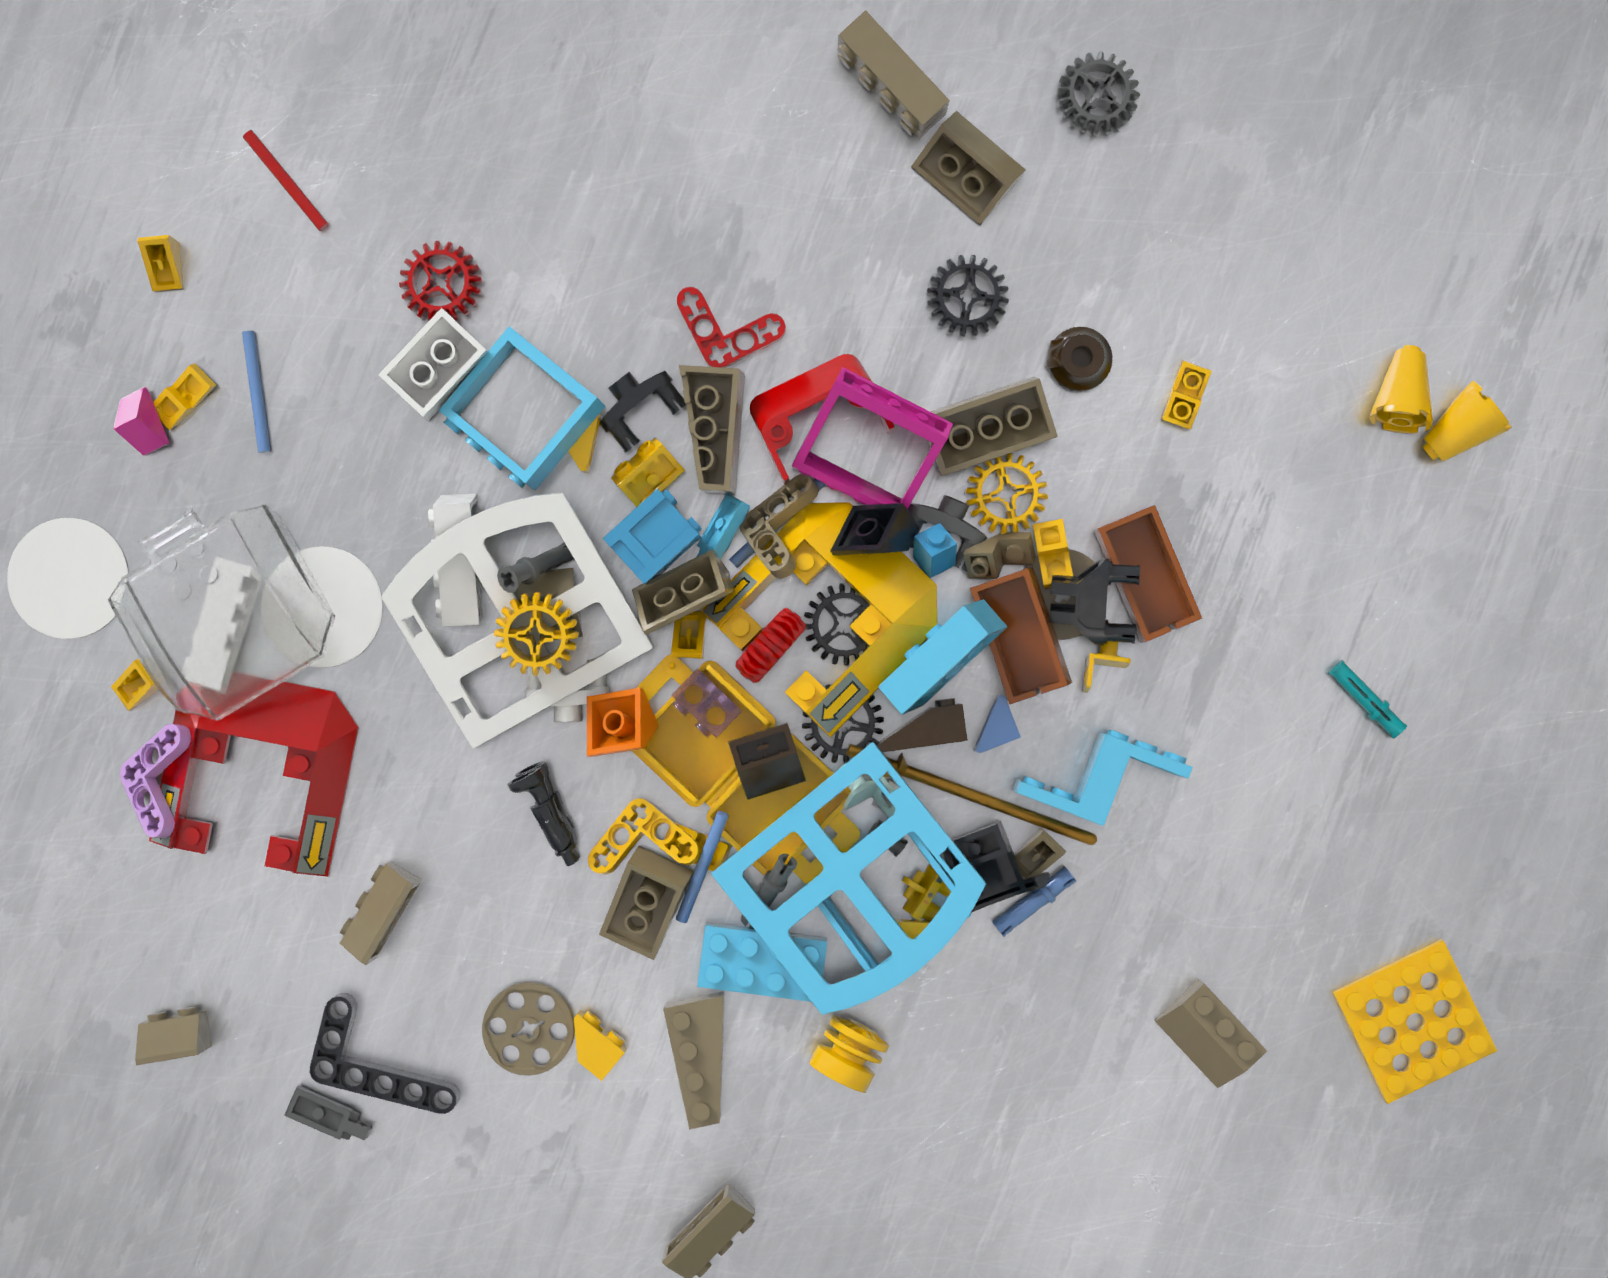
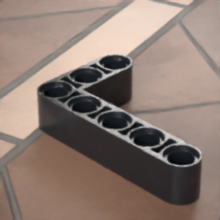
M340 993L327 1002L310 1064L309 1073L315 1082L438 1114H446L454 1109L460 1100V1090L452 1082L346 1056L357 1012L356 999L348 993ZM336 1001H342L347 1005L348 1013L346 1016H341L335 1012L334 1005ZM328 1031H335L339 1034V1045H332L328 1042ZM321 1061H327L332 1065L333 1072L331 1075H325L320 1071L319 1064ZM351 1068L361 1071L363 1075L362 1082H354L350 1079L349 1070ZM379 1077H389L392 1081V1089L385 1090L381 1088L378 1083ZM411 1083L418 1084L422 1089V1096H411L408 1091V1085ZM438 1092H449L452 1097V1103L448 1105L442 1104L438 1100Z

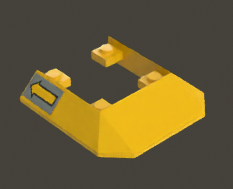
M850 502L810 503L795 514L777 533L796 560V568L793 574L806 586L829 565L870 604L850 625V628L869 646L863 654L827 690L806 670L785 691V694L830 738L879 689L878 686L907 660L904 657L905 653L916 644L921 646L928 639L925 635L938 624L937 584L902 551L832 555L830 550L853 507ZM771 539L762 550L770 548L774 540ZM756 554L731 579L735 592L703 607L700 612L743 651L763 630L744 610L776 578L769 572ZM779 555L774 558L778 565L783 563Z

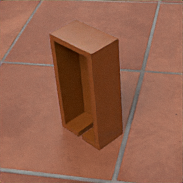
M1155 505L1094 530L1105 558L1113 561L1112 564L1140 565L1139 585L1116 583L1132 623L1136 624V633L1141 643L1202 619Z
M1033 567L970 588L974 602L984 599L1007 626L989 646L1009 704L1037 696L1040 693L1043 694L1065 687L1072 683L1053 624L1049 623V612Z

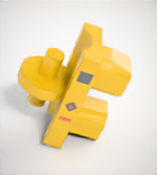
M930 863L924 873L917 870L913 879L904 875L901 880L908 885L902 895L908 900L902 909L919 921L921 918L932 921L941 907L931 902L937 892L946 897L951 893Z

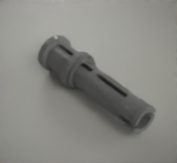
M564 542L534 558L523 557L517 560L513 566L506 565L501 567L497 574L498 582L504 591L513 593L519 590L523 584L530 585L536 582L540 574L572 561L574 558Z

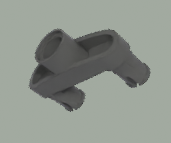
M943 496L938 509L916 503H911L907 509L919 527L917 534H919L923 523L927 524L929 522L933 525L941 523L947 531L961 536L962 543L956 554L955 567L957 568L962 563L963 553L966 549L987 539L984 533L963 520L969 505L950 496ZM914 540L910 546L911 548H914ZM964 561V564H963V566H962V570H964V571L967 572L966 564H965V561Z

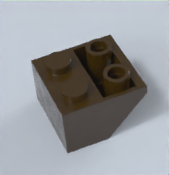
M787 722L728 741L747 800L806 781Z

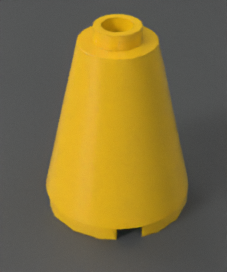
M1405 345L1402 349H1398L1395 352L1370 413L1371 423L1376 425V420L1383 423L1384 430L1412 434L1418 433V427L1426 426L1425 431H1427L1432 426L1433 417L1426 354L1418 346Z
M1474 380L1464 388L1423 438L1426 444L1422 448L1433 461L1439 458L1444 462L1512 428L1493 400L1481 393L1483 389Z

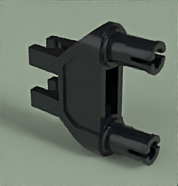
M1104 558L1094 563L1078 576H1052L1051 594L1076 596L1075 605L1051 604L1049 623L1074 625L1091 642L1098 646H1104V644H1107V641L1135 644L1136 624L1108 623V620L1105 619L1108 585L1111 586V582L1139 585L1140 565L1112 564L1113 561Z

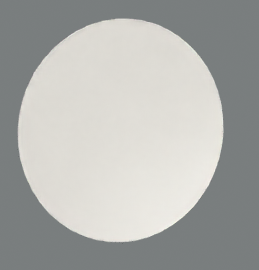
M59 518L35 527L18 543L8 566V591L16 611L33 629L55 638H80L102 629L118 613L128 589V567L120 546L103 528L82 519Z
M311 547L290 555L272 572L263 591L261 603L262 619L269 638L285 656L306 666L333 667L354 659L372 642L381 623L382 595L373 573L356 556L338 548Z

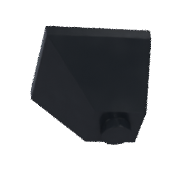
M903 503L853 506L830 552L832 555L909 551L919 527Z

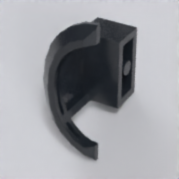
M1002 821L952 839L987 883L971 913L1013 896L1045 887L1050 877L1049 872L1023 878ZM947 847L943 854L947 864L953 869L960 862Z

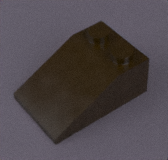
M955 698L935 700V707H928L880 740L876 746L881 752L968 741L963 704H955Z

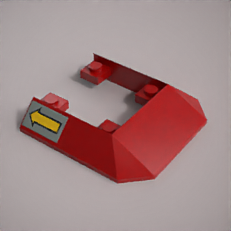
M235 671L232 672L225 694L193 684L181 690L178 695L173 724L186 726L191 733V742L186 751L163 770L160 789L174 817L175 825L170 836L166 838L150 837L149 841L170 849L176 848L206 854L213 823L186 818L198 759L225 764L231 735L288 746L283 776L310 781L299 840L274 835L270 836L264 866L291 871L296 874L328 877L359 726L335 691Z

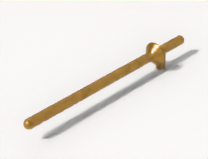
M850 744L846 755L853 758L864 748ZM903 753L899 755L897 761L886 757L901 777H907L1088 845H1094L1097 842V836L1091 832L907 765ZM886 772L883 777H890V775Z

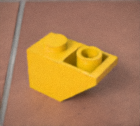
M579 1010L574 1017L577 1059L582 1066L602 1081L626 1052L627 1048L623 1045L625 1040L613 1030L609 1033L600 1026L601 1020L592 1012L587 1011L584 1013Z

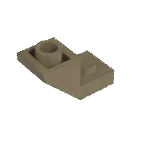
M1031 532L1000 533L966 549L963 553L969 579H997L1003 565L1033 564L1036 559Z

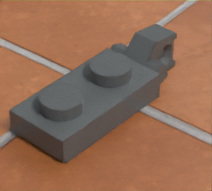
M301 1086L296 1087L284 1114L290 1119L339 1140L342 1138L350 1140L351 1135L365 1140L368 1138L373 1127L358 1120L360 1114L354 1111V1109Z

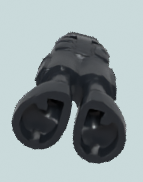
M543 761L535 763L515 775L516 778L507 785L513 793L529 792L534 797L535 805L531 806L530 809L548 843L555 850V855L557 857L562 856L566 866H571L580 858L576 849L578 842L574 830L575 826L569 815L566 814L558 791L554 790L550 771L546 763Z

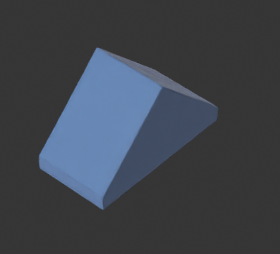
M997 694L973 750L983 753L1021 738L1007 700L1000 694Z

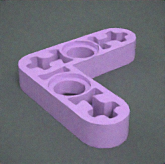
M168 724L164 726L122 765L120 770L121 782L144 832L150 837L166 838L171 835L174 829V817L155 777L189 747L191 733L184 725ZM157 748L159 752L158 761L154 764L152 761L153 751ZM149 791L151 795V800L149 805L146 807L144 804V796L146 792Z

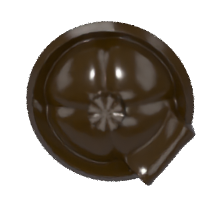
M1088 327L1069 328L1059 334L1055 340H1051L1046 368L1051 370L1053 376L1063 386L1079 391L1089 390L1101 384L1108 376L1113 361L1112 350L1108 341L1098 331Z

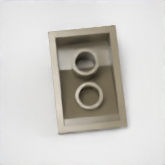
M638 846L626 865L599 935L654 960L694 871Z

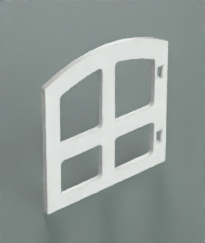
M564 493L535 495L509 501L483 510L459 522L419 551L395 576L381 596L472 749L654 647L648 636L644 634L640 622ZM549 521L555 525L584 575L583 582L551 599L550 604L555 606L556 602L561 599L563 604L559 610L563 612L565 609L570 608L572 610V613L568 616L570 617L595 602L600 603L622 642L620 645L568 674L561 673L560 670L550 663L551 673L546 675L541 666L537 676L542 685L540 690L485 719L481 717L461 684V678L499 657L507 650L506 647L499 649L495 646L496 642L504 638L494 636L493 632L456 654L446 656L413 604V598L441 567L457 554H463L466 556L501 617L506 618L501 612L502 608L506 606L513 610L510 601L513 598H517L514 592L508 593L500 586L497 578L499 567L487 549L485 539L514 528ZM526 611L518 615L512 623V628L529 625L532 611ZM541 611L546 625L552 627L557 624L552 616ZM414 616L422 631L414 636L404 619ZM535 624L532 632H529V634L534 635L537 645L541 633L538 632ZM513 638L516 646L523 653L531 656L527 643ZM542 644L541 657L550 654L544 644ZM462 697L471 710V713L467 714L464 718L454 701Z

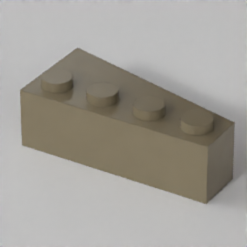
M679 365L699 489L705 493L735 495L745 374L737 368Z
M724 991L668 1003L663 1008L689 1130L720 1123Z

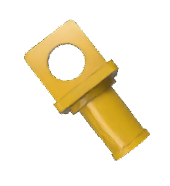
M1107 641V644L1100 646L1099 653H1090L1085 663L1082 692L1087 693L1091 689L1094 664L1118 668H1127L1129 666L1130 658L1117 655L1119 642Z

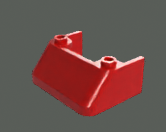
M840 355L757 395L751 401L750 415L784 484L789 482L790 479L777 450L787 446L792 440L793 429L788 417L826 399L842 367L872 382L861 362L854 355ZM847 399V401H848L852 406H854V407H856V408H864V407H862V406H860V405H858V404H856V403H854V402H852V401H850V400ZM878 415L887 434L892 433L895 428L893 422Z

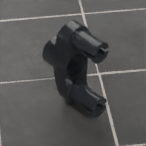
M666 370L640 384L629 371L608 388L618 402L606 413L599 424L606 433L609 431L625 453L632 448L626 441L625 436L634 446L641 440L636 437L623 420L625 418L624 414L651 393L655 395L657 393L672 415L680 410L672 399L681 408L686 405L684 398L671 383L673 379Z

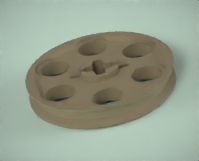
M535 982L515 984L500 992L489 1004L482 1023L483 1042L491 1058L503 1069L514 1074L527 1076L544 1073L561 1062L572 1045L575 1033L573 1013L566 1000L551 987ZM514 992L521 994L524 998L523 1007L517 1010L512 1009L507 1002L509 994ZM543 995L551 996L555 1002L553 1010L550 1012L541 1011L538 1007L539 997ZM497 1017L502 1018L507 1026L506 1031L499 1035L494 1034L490 1029L491 1020ZM523 1021H527L529 1025L545 1021V1023L538 1025L534 1029V1036L530 1037L528 1033H521L515 1037L512 1036L524 1027ZM555 1023H562L567 1028V1036L562 1040L554 1039L550 1033L551 1026ZM508 1045L515 1046L519 1051V1058L515 1062H508L503 1058V1049ZM544 1048L549 1052L550 1059L547 1064L539 1065L535 1063L533 1052L536 1049Z

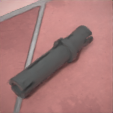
M783 853L778 857L773 869L767 871L764 875L763 884L757 892L768 908L778 893L784 891L787 886L788 877L797 866L794 857H791L787 865H785L789 854ZM742 915L741 922L744 926H747L748 920Z

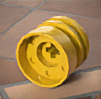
M833 1015L829 1024L840 1031V1033L826 1029L824 1035L834 1044L832 1047L818 1044L809 1064L830 1079L853 1090L866 1093L875 1073L865 1063L869 1061L881 1064L882 1057L872 1051V1049L886 1053L889 1044L869 1027L852 1019H844Z

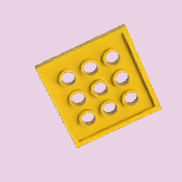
M1444 940L1432 943L1332 992L1372 1077L1387 1104L1497 1051ZM1432 972L1436 977V983L1432 988L1424 989L1421 985V978L1425 973ZM1399 986H1406L1409 991L1408 998L1404 1002H1396L1393 996L1394 990ZM1378 999L1381 1003V1010L1377 1015L1371 1016L1366 1011V1005L1370 1000ZM1440 1000H1446L1449 1004V1011L1445 1016L1439 1017L1434 1011L1435 1004ZM1414 1013L1420 1014L1422 1018L1421 1026L1418 1029L1410 1030L1407 1026L1408 1017ZM1384 1027H1392L1395 1032L1393 1040L1389 1043H1382L1379 1038L1380 1031ZM1452 1028H1460L1463 1033L1461 1041L1457 1044H1451L1448 1041L1449 1031ZM1426 1041H1432L1435 1044V1052L1430 1057H1423L1420 1053V1047ZM1399 1054H1405L1408 1058L1406 1068L1400 1071L1395 1070L1393 1059Z

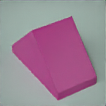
M143 387L120 399L113 428L143 456L170 444L147 387Z

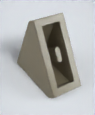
M1039 828L1014 855L1023 877L1027 878L1044 872L1066 853V850L1044 829Z

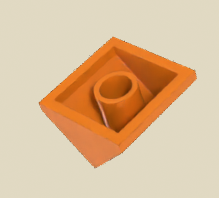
M642 688L587 696L588 757L644 749L659 726Z

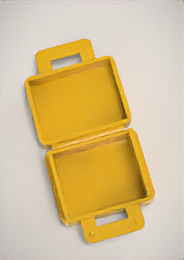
M667 655L636 687L644 689L649 701L671 677L681 685L654 715L659 726L645 748L633 750L632 752L688 805L699 807L705 802L710 807L707 813L709 825L712 826L717 811L727 813L729 817L721 836L737 851L834 774L830 768L791 733L806 781L747 800L728 741L774 727L776 725L775 717L724 668L711 660L704 662L693 672L678 657ZM848 787L815 813V819L823 830L829 825L837 833V836L832 841L841 852H847L860 837L859 828L841 812L844 808L843 804L851 792ZM791 832L752 864L764 876L767 871L773 869L781 854H789L785 865H787L791 857H794L797 866L793 872L805 884H808L823 871V865L817 857L810 863L801 855L808 846L796 832Z

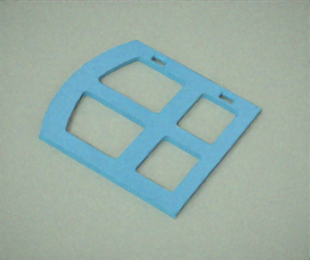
M874 742L869 744L711 873L822 1015L847 1009L871 1000L896 987L919 971L958 932L974 909L987 884ZM886 772L900 787L892 793L880 780ZM868 774L893 804L895 813L848 852H841L816 821L815 813L860 776ZM791 832H796L821 862L823 871L776 910H771L745 879L744 871ZM909 832L917 834L955 883L953 890L941 909L915 939L908 937L861 877V871ZM947 847L960 862L953 869L949 867L940 855ZM842 890L890 949L892 957L873 969L855 977L829 984L790 936L789 930L834 892Z

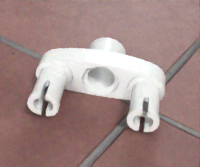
M530 666L527 669L525 697L540 690L542 687L538 677L533 676L532 667ZM606 675L588 684L585 690L575 691L552 704L551 706H554V722L582 721L581 705L587 704V696L610 693V687L606 686Z

